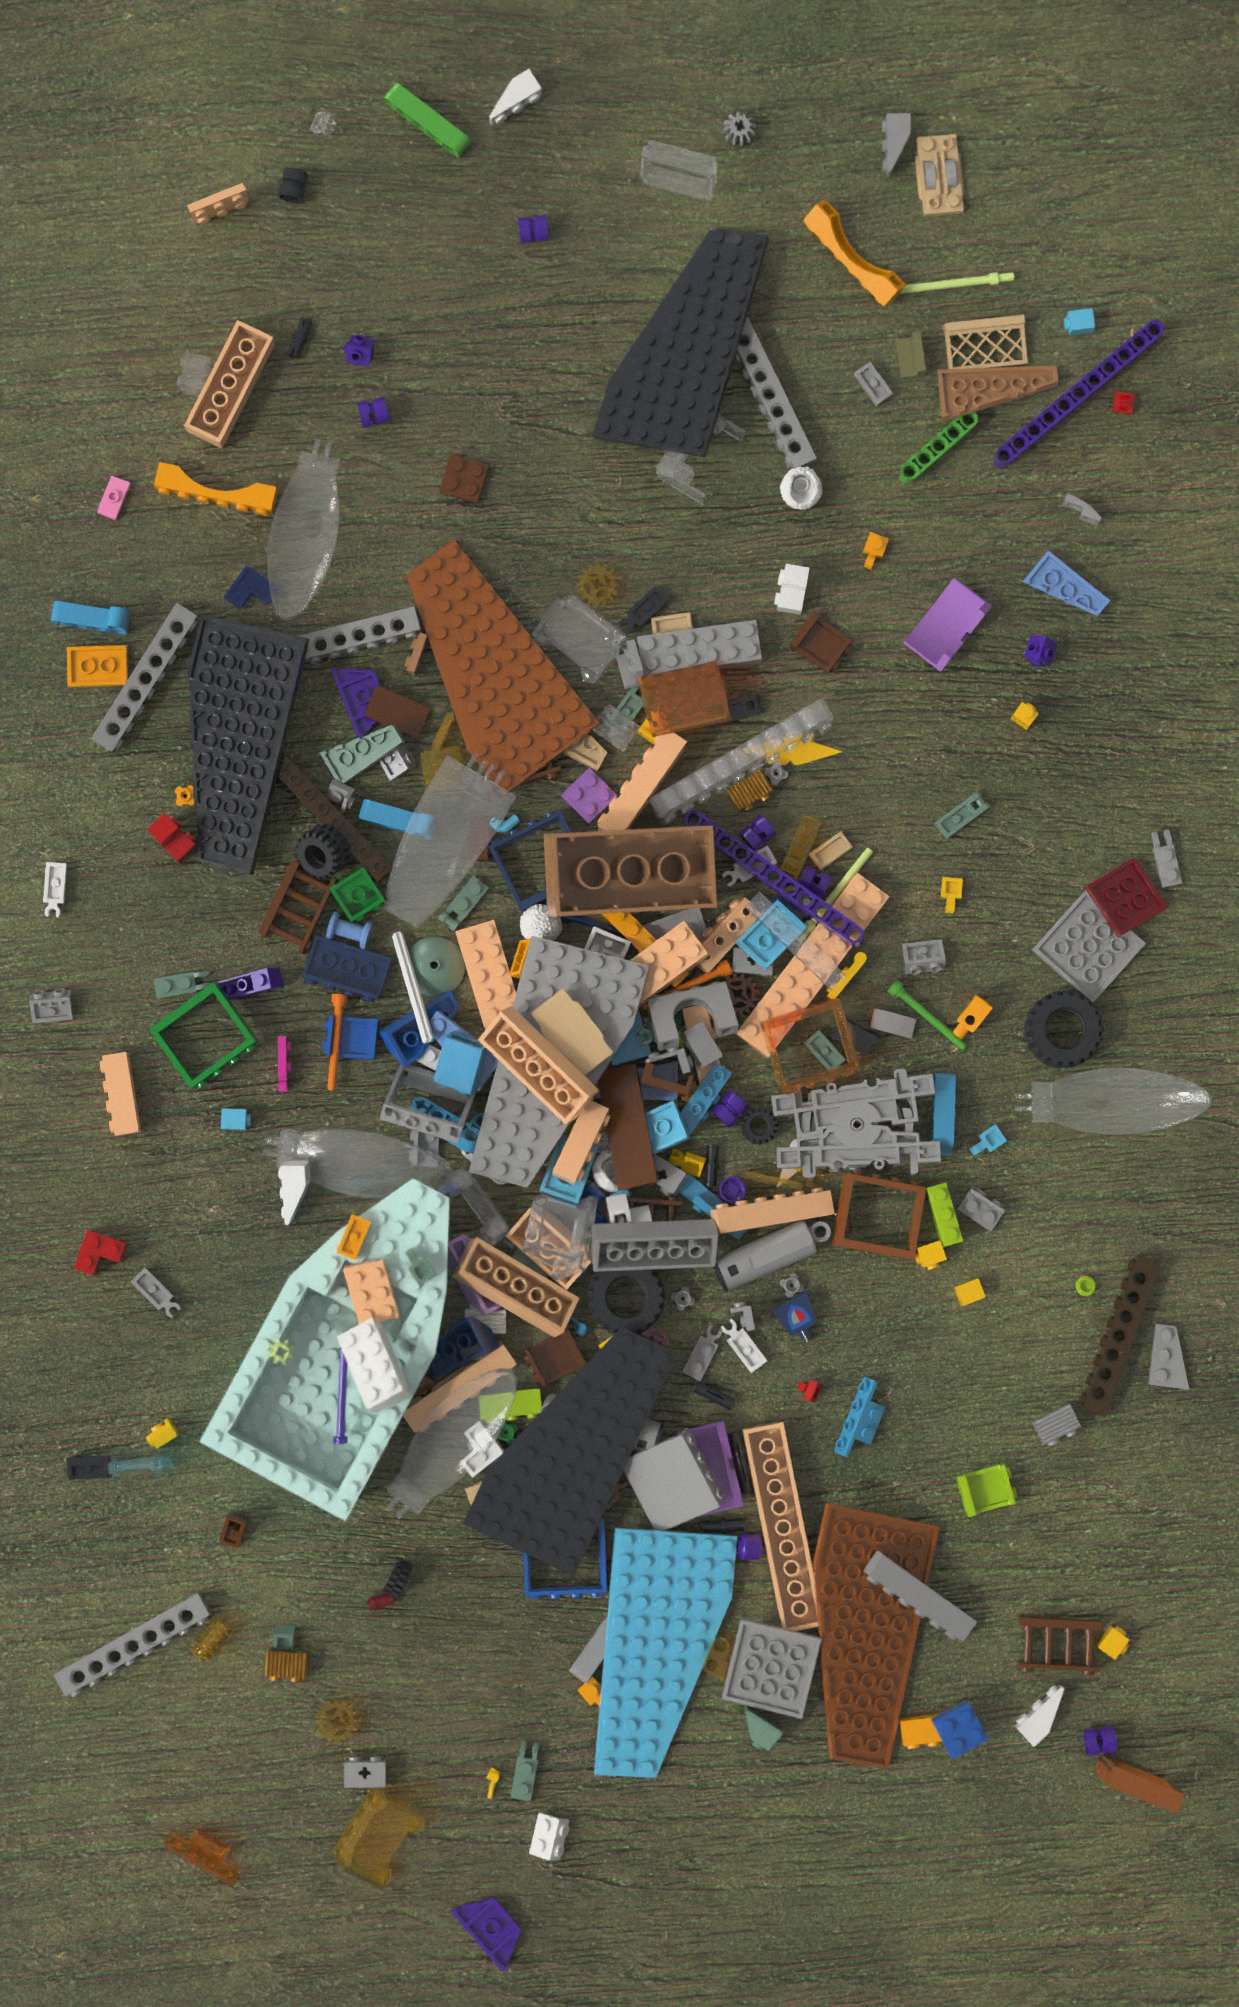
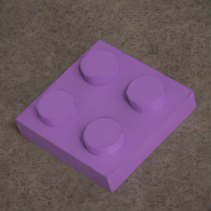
M590 767L561 795L588 824L609 806L615 796L618 797Z

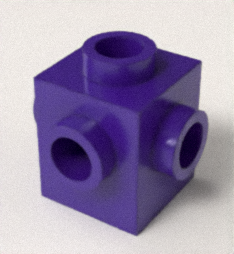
M352 335L349 342L346 341L344 346V353L347 354L346 362L369 367L374 354L375 340L362 335Z
M1031 635L1024 658L1031 661L1030 664L1036 667H1042V665L1051 666L1058 643L1047 636Z

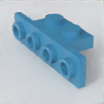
M716 1062L680 1113L689 1136L699 1121L704 1123L710 1114L707 1109L711 1104L716 1105L721 1097L718 1093L731 1075L730 1071Z
M688 1174L689 1178L680 1190V1193L694 1204L692 1207L701 1215L705 1213L710 1217L709 1220H711L710 1211L717 1209L716 1205L725 1203ZM747 1229L728 1233L736 1240H739Z
M863 1377L848 1417L844 1422L840 1437L836 1442L835 1453L848 1457L855 1439L871 1445L886 1408L871 1401L878 1383L877 1381Z

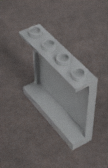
M687 1428L681 1434L635 1454L631 1452L625 1465L624 1472L654 1530H667L717 1509L724 1502L723 1491L715 1483L713 1472L708 1469L703 1453L696 1446L695 1437Z

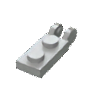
M1168 829L1164 830L1163 835L1166 846L1160 847L1157 832L1151 833L1154 846L1153 853L1161 888L1182 884L1170 831Z

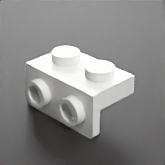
M539 1813L529 1854L549 1861L560 1860L564 1852L565 1837L569 1831V1819Z

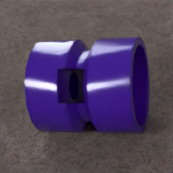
M546 215L534 216L533 220L529 217L518 218L521 244L532 243L533 239L537 242L548 241Z
M384 397L373 399L372 403L368 400L357 403L363 428L374 426L375 422L379 425L390 422Z
M762 815L757 816L751 822L752 826H746L739 832L743 841L755 852L764 845L763 841H769L777 834Z
M806 865L798 883L822 899L832 876L823 872L818 874L816 869Z
M729 1090L722 1098L723 1103H718L711 1112L726 1126L731 1128L738 1120L737 1115H743L749 1106Z
M737 1177L724 1179L718 1188L721 1199L730 1204L740 1201L746 1192L743 1181Z
M1113 1726L1101 1727L1099 1731L1096 1728L1083 1730L1087 1756L1099 1755L1101 1751L1105 1754L1117 1753L1116 1736ZM1096 1737H1099L1100 1745H1097Z

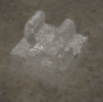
M325 110L317 112L310 131L315 134L323 133L330 135L332 132L327 129V124L331 126L336 124L333 119H330L331 113Z

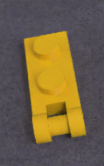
M858 952L853 958V965L850 968L846 966L839 974L841 977L839 982L836 984L833 981L826 991L829 994L826 998L833 1002L867 959L865 953Z

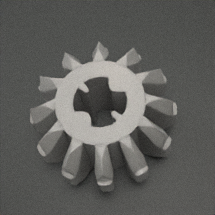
M737 111L736 117L730 114L729 120L724 121L725 128H723V133L727 134L726 140L733 139V146L736 142H739L741 147L744 141L750 143V137L753 138L756 135L754 130H756L757 125L753 124L754 118L750 117L747 119L746 112L743 116H740V112ZM739 126H740V127H743V129H741V131H737V129L739 128Z

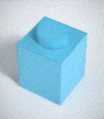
M1093 308L1068 312L1066 318H1064L1065 330H1068L1069 336L1093 333L1095 329Z
M222 1108L221 1129L247 1130V1126H251V1114H248V1110Z

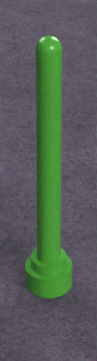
M897 979L887 992L892 996L895 995L897 998L901 997L960 1049L963 1050L967 1047V1044L962 1039L957 1037L953 1031L905 991L906 988L903 987L904 984Z

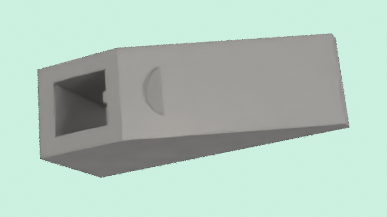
M887 113L885 120H882V133H885V140H882V152H886V159H883L882 167L883 171H886V178L890 177L911 134L910 113Z

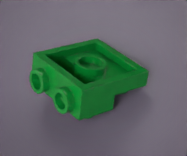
M363 866L329 887L351 922L362 920L366 917L365 913L371 909L376 911L383 906L382 902L385 901Z

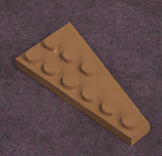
M1057 366L945 369L937 371L942 422L1058 386Z

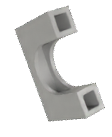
M713 982L709 986H695L690 990L682 992L679 990L673 991L669 995H655L647 999V1009L659 1051L679 1046V1036L674 1017L679 1010L687 1006H699L706 1009L712 1016L718 1037L738 1033V1022L726 982Z

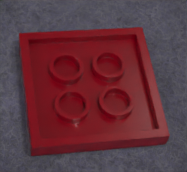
M1135 857L1085 887V890L1117 938L1168 908Z

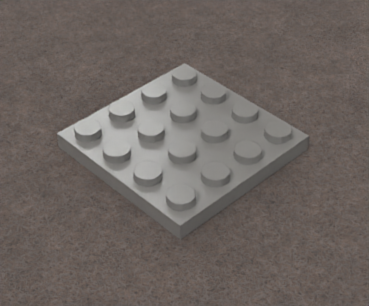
M1085 890L1036 944L1032 951L1082 996L1089 998V1002L1092 1004L1146 943L1133 931H1129L1117 938Z
M741 1618L722 1699L802 1719L821 1638Z

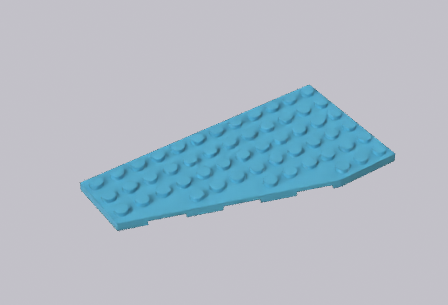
M615 1528L594 1766L595 1775L656 1778L732 1599L737 1546L736 1535Z

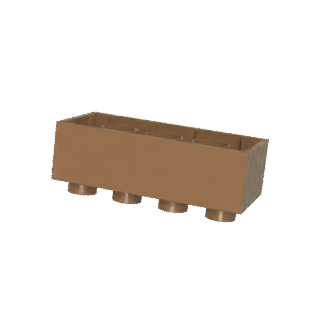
M713 826L544 834L547 912L550 916L717 907Z

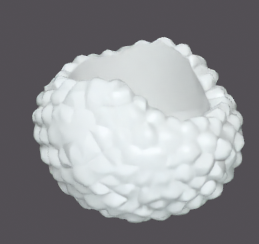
M800 466L789 470L780 485L781 494L786 504L799 510L813 507L819 501L823 492L819 477L809 467Z
M545 904L532 905L520 916V928L525 939L535 936L554 941L562 931L560 916L548 915L547 905Z
M606 1149L594 1159L592 1168L593 1178L596 1185L603 1190L617 1192L618 1188L611 1150Z

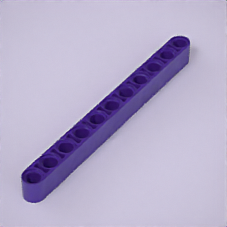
M1152 320L1011 437L996 451L994 455L995 465L999 468L1008 467L1155 344L1163 334V324L1158 320ZM1155 328L1158 331V334L1152 335L1149 332V329ZM1134 341H1141L1143 347L1135 346ZM1125 353L1128 356V359L1122 360L1119 357V354ZM1104 366H1111L1113 372H1106ZM1095 378L1098 381V385H1092L1089 379ZM1074 391H1081L1083 397H1076ZM1065 403L1068 406V410L1060 409L1059 404ZM1044 416H1051L1054 422L1047 423L1044 420ZM1035 428L1038 431V435H1031L1029 429ZM1021 441L1024 447L1017 448L1014 442ZM999 454H1006L1009 460L1002 461L999 458Z
M690 810L685 814L684 821L686 826H713V829H715L713 834L714 848L849 945L859 947L864 943L865 935L863 929L699 811ZM692 817L699 818L698 823L695 825L690 824L689 820ZM730 840L731 844L729 847L724 848L721 846L722 841ZM741 851L747 852V856L744 859L737 858V854ZM755 863H762L763 868L756 871L753 869ZM773 874L780 876L776 882L769 881V877ZM788 886H795L796 888L795 892L791 894L786 893L785 889ZM809 897L812 899V902L809 905H803L801 903L802 899ZM820 909L828 910V914L825 917L817 915ZM838 920L845 923L840 929L834 927V923ZM853 932L861 934L858 940L850 939V935Z

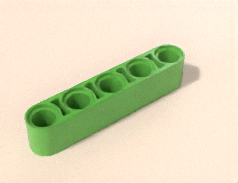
M395 83L384 96L383 100L392 109L454 156L459 157L471 143L467 135L400 84Z
M973 412L957 417L902 466L899 474L901 481L905 484H912L974 430L978 422L977 414ZM966 417L971 418L973 424L967 425L963 419ZM954 430L958 433V437L952 438L948 432ZM934 444H941L944 450L937 451L934 448ZM919 457H927L929 463L922 464L919 461ZM910 469L914 472V476L908 477L904 471Z

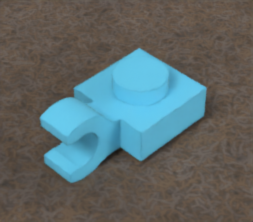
M995 1124L980 1134L978 1137L981 1142L969 1150L973 1156L985 1148L990 1153L1007 1140Z

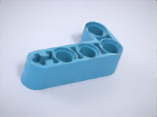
M54 601L50 622L104 632L127 634L131 614L127 609L120 607L105 609Z
M363 799L358 816L359 820L428 840H433L438 825V818L425 813L416 814L367 799Z
M935 1073V1095H933L932 1135L930 1142L940 1141V1155L950 1156L954 1144L956 1075Z
M417 1097L412 1101V1110L459 1123L460 1118L424 1097ZM484 1113L477 1114L470 1123L466 1122L458 1143L446 1141L467 1153H473L481 1128L479 1125L482 1124Z

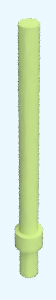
M996 272L989 273L987 276L906 285L900 294L988 283L990 285H997L999 282L1014 281V273L998 274Z
M865 849L827 897L826 903L830 906L834 903L872 855L873 851L871 849ZM820 909L817 915L823 917L827 909ZM812 917L810 920H807L804 923L807 926L806 930L795 942L800 945L807 935L813 932L818 922Z

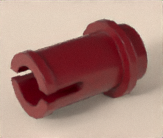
M386 1593L375 1597L371 1595V1598H368L370 1610L377 1611L378 1608L394 1605V1600L391 1595Z

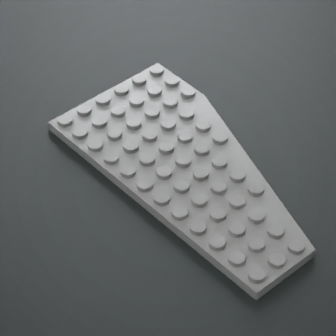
M531 936L513 1007L542 1034V1027L531 1013L564 988L572 1000L578 1002L604 1035V1041L614 1052L585 1075L595 1085L635 1024L650 966ZM499 1060L469 1172L529 1188L571 1122L568 1124L563 1123Z

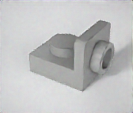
M333 779L326 798L341 805L340 813L344 814L346 809H351L354 804L355 798H353L355 789Z

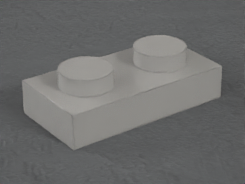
M871 362L854 372L853 375L876 407L893 395Z

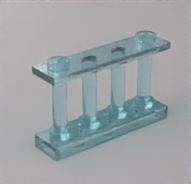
M172 1449L155 1453L153 1458L129 1460L127 1453L112 1457V1462H109L108 1465L109 1474H113V1479L128 1474L130 1470L151 1469V1471H154V1475H163L173 1470Z

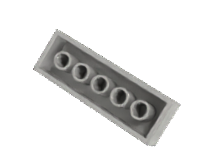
M756 620L637 636L638 653L643 668L644 680L761 664L762 661Z
M715 1220L593 1224L591 1243L593 1271L715 1267L718 1241Z

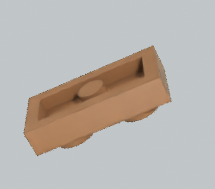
M419 633V636L413 639L411 648L414 650L412 656L408 655L405 662L408 674L416 675L428 641L426 634Z

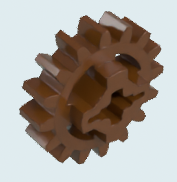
M736 973L733 974L732 979L727 976L726 984L733 1008L735 1004L742 1003L745 1005L742 1008H734V1012H738L739 1017H742L743 1011L750 1014L749 1008H756L753 1002L759 1001V998L755 997V995L759 994L760 991L754 990L757 983L751 984V977L746 980L743 973L740 978L737 977ZM733 982H742L740 986L730 985ZM748 987L751 991V999H749V997H747L746 995V989ZM740 990L742 992L741 996L743 997V999H734L733 997L735 994L733 993V991L738 992Z

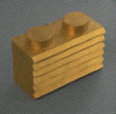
M761 770L726 790V794L738 813L742 810L744 813L754 808V803L759 800L761 803L772 797L770 794L773 792L771 785Z
M267 1650L265 1677H270L271 1681H282V1678H290L291 1682H302V1678L306 1679L308 1675L309 1652Z

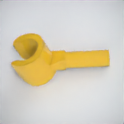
M494 1768L490 1769L486 1777L491 1780L487 1796L490 1799L493 1797L494 1788L500 1776V1772Z

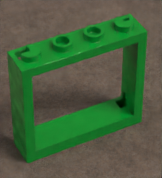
M213 982L149 1029L190 1089L196 1087L200 1089L208 1084L207 1079L211 1076L215 1078L224 1072L223 1068L226 1065L230 1064L232 1066L240 1060L239 1056L241 1054L252 1052L256 1048L255 1044L259 1042L218 982ZM213 995H216L247 1040L193 1079L162 1033Z

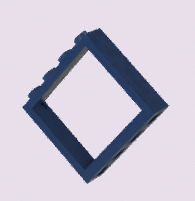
M556 811L549 812L545 815V819L539 822L535 819L527 823L528 827L522 830L517 828L509 832L510 836L504 839L502 837L496 838V840L491 842L492 845L488 846L521 913L532 905L546 901L547 892L544 890L522 901L497 851L556 822H559L564 833H570L571 831L561 811L557 813Z

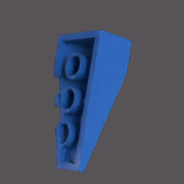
M451 990L424 1004L429 1021L438 1010L452 1019L460 1009ZM414 1011L378 1031L387 1050L404 1067L420 1058L431 1043L422 1042Z

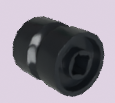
M284 168L281 179L283 183L280 184L278 198L294 204L302 203L304 197L302 188L306 187L309 175L296 168Z

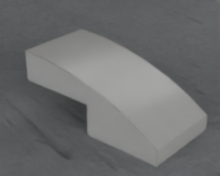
M1067 493L1062 505L1080 511L1079 520L1097 526L1101 520L1100 515L1086 502Z
M874 1009L870 1028L912 1039L916 1019Z

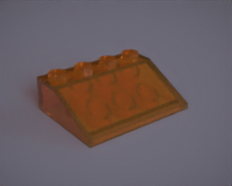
M716 661L638 677L640 696L652 737L731 720Z

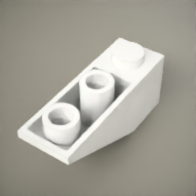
M530 69L511 80L490 115L491 125L504 122L508 115L516 114L524 108L523 106L528 103L533 104L540 99L542 88Z
M285 1161L279 1167L278 1176L279 1179H282L280 1198L283 1199L284 1205L281 1215L282 1218H285V1225H288L294 1219L311 1181L310 1161Z
M1060 1684L1057 1687L1053 1685L1046 1692L1047 1696L1042 1701L1038 1699L1031 1706L1032 1710L1027 1715L1023 1713L1016 1720L1017 1724L1015 1727L1033 1747L1051 1729L1064 1691Z

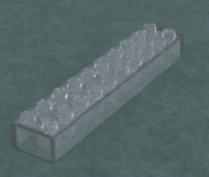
M823 698L649 798L648 806L660 825L663 823L668 825L676 820V815L680 813L685 815L688 811L693 810L695 804L699 803L702 805L709 801L712 794L717 793L719 795L728 789V785L731 783L736 785L744 780L748 773L754 774L762 770L763 765L767 762L769 765L780 759L779 757L784 752L788 755L795 751L801 742L805 745L814 739L815 734L819 732L821 735L831 729L835 718Z

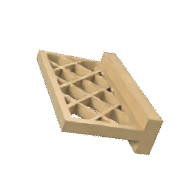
M1024 315L945 323L943 331L945 333L948 369L994 368L1028 364ZM1020 328V338L1015 343L1007 334L1011 329ZM992 331H997L1003 336L997 344H994L987 338ZM973 333H977L983 338L977 347L968 341V338ZM958 335L964 341L956 349L950 344V336ZM1004 338L1014 345L1007 354L998 347ZM985 340L994 347L988 356L978 349ZM965 342L974 349L968 358L959 351ZM1015 347L1022 352L1023 360L1015 361L1009 356ZM995 349L1005 356L999 363H995L989 358ZM976 351L985 358L980 365H975L969 360ZM956 353L966 360L961 367H953L952 358Z

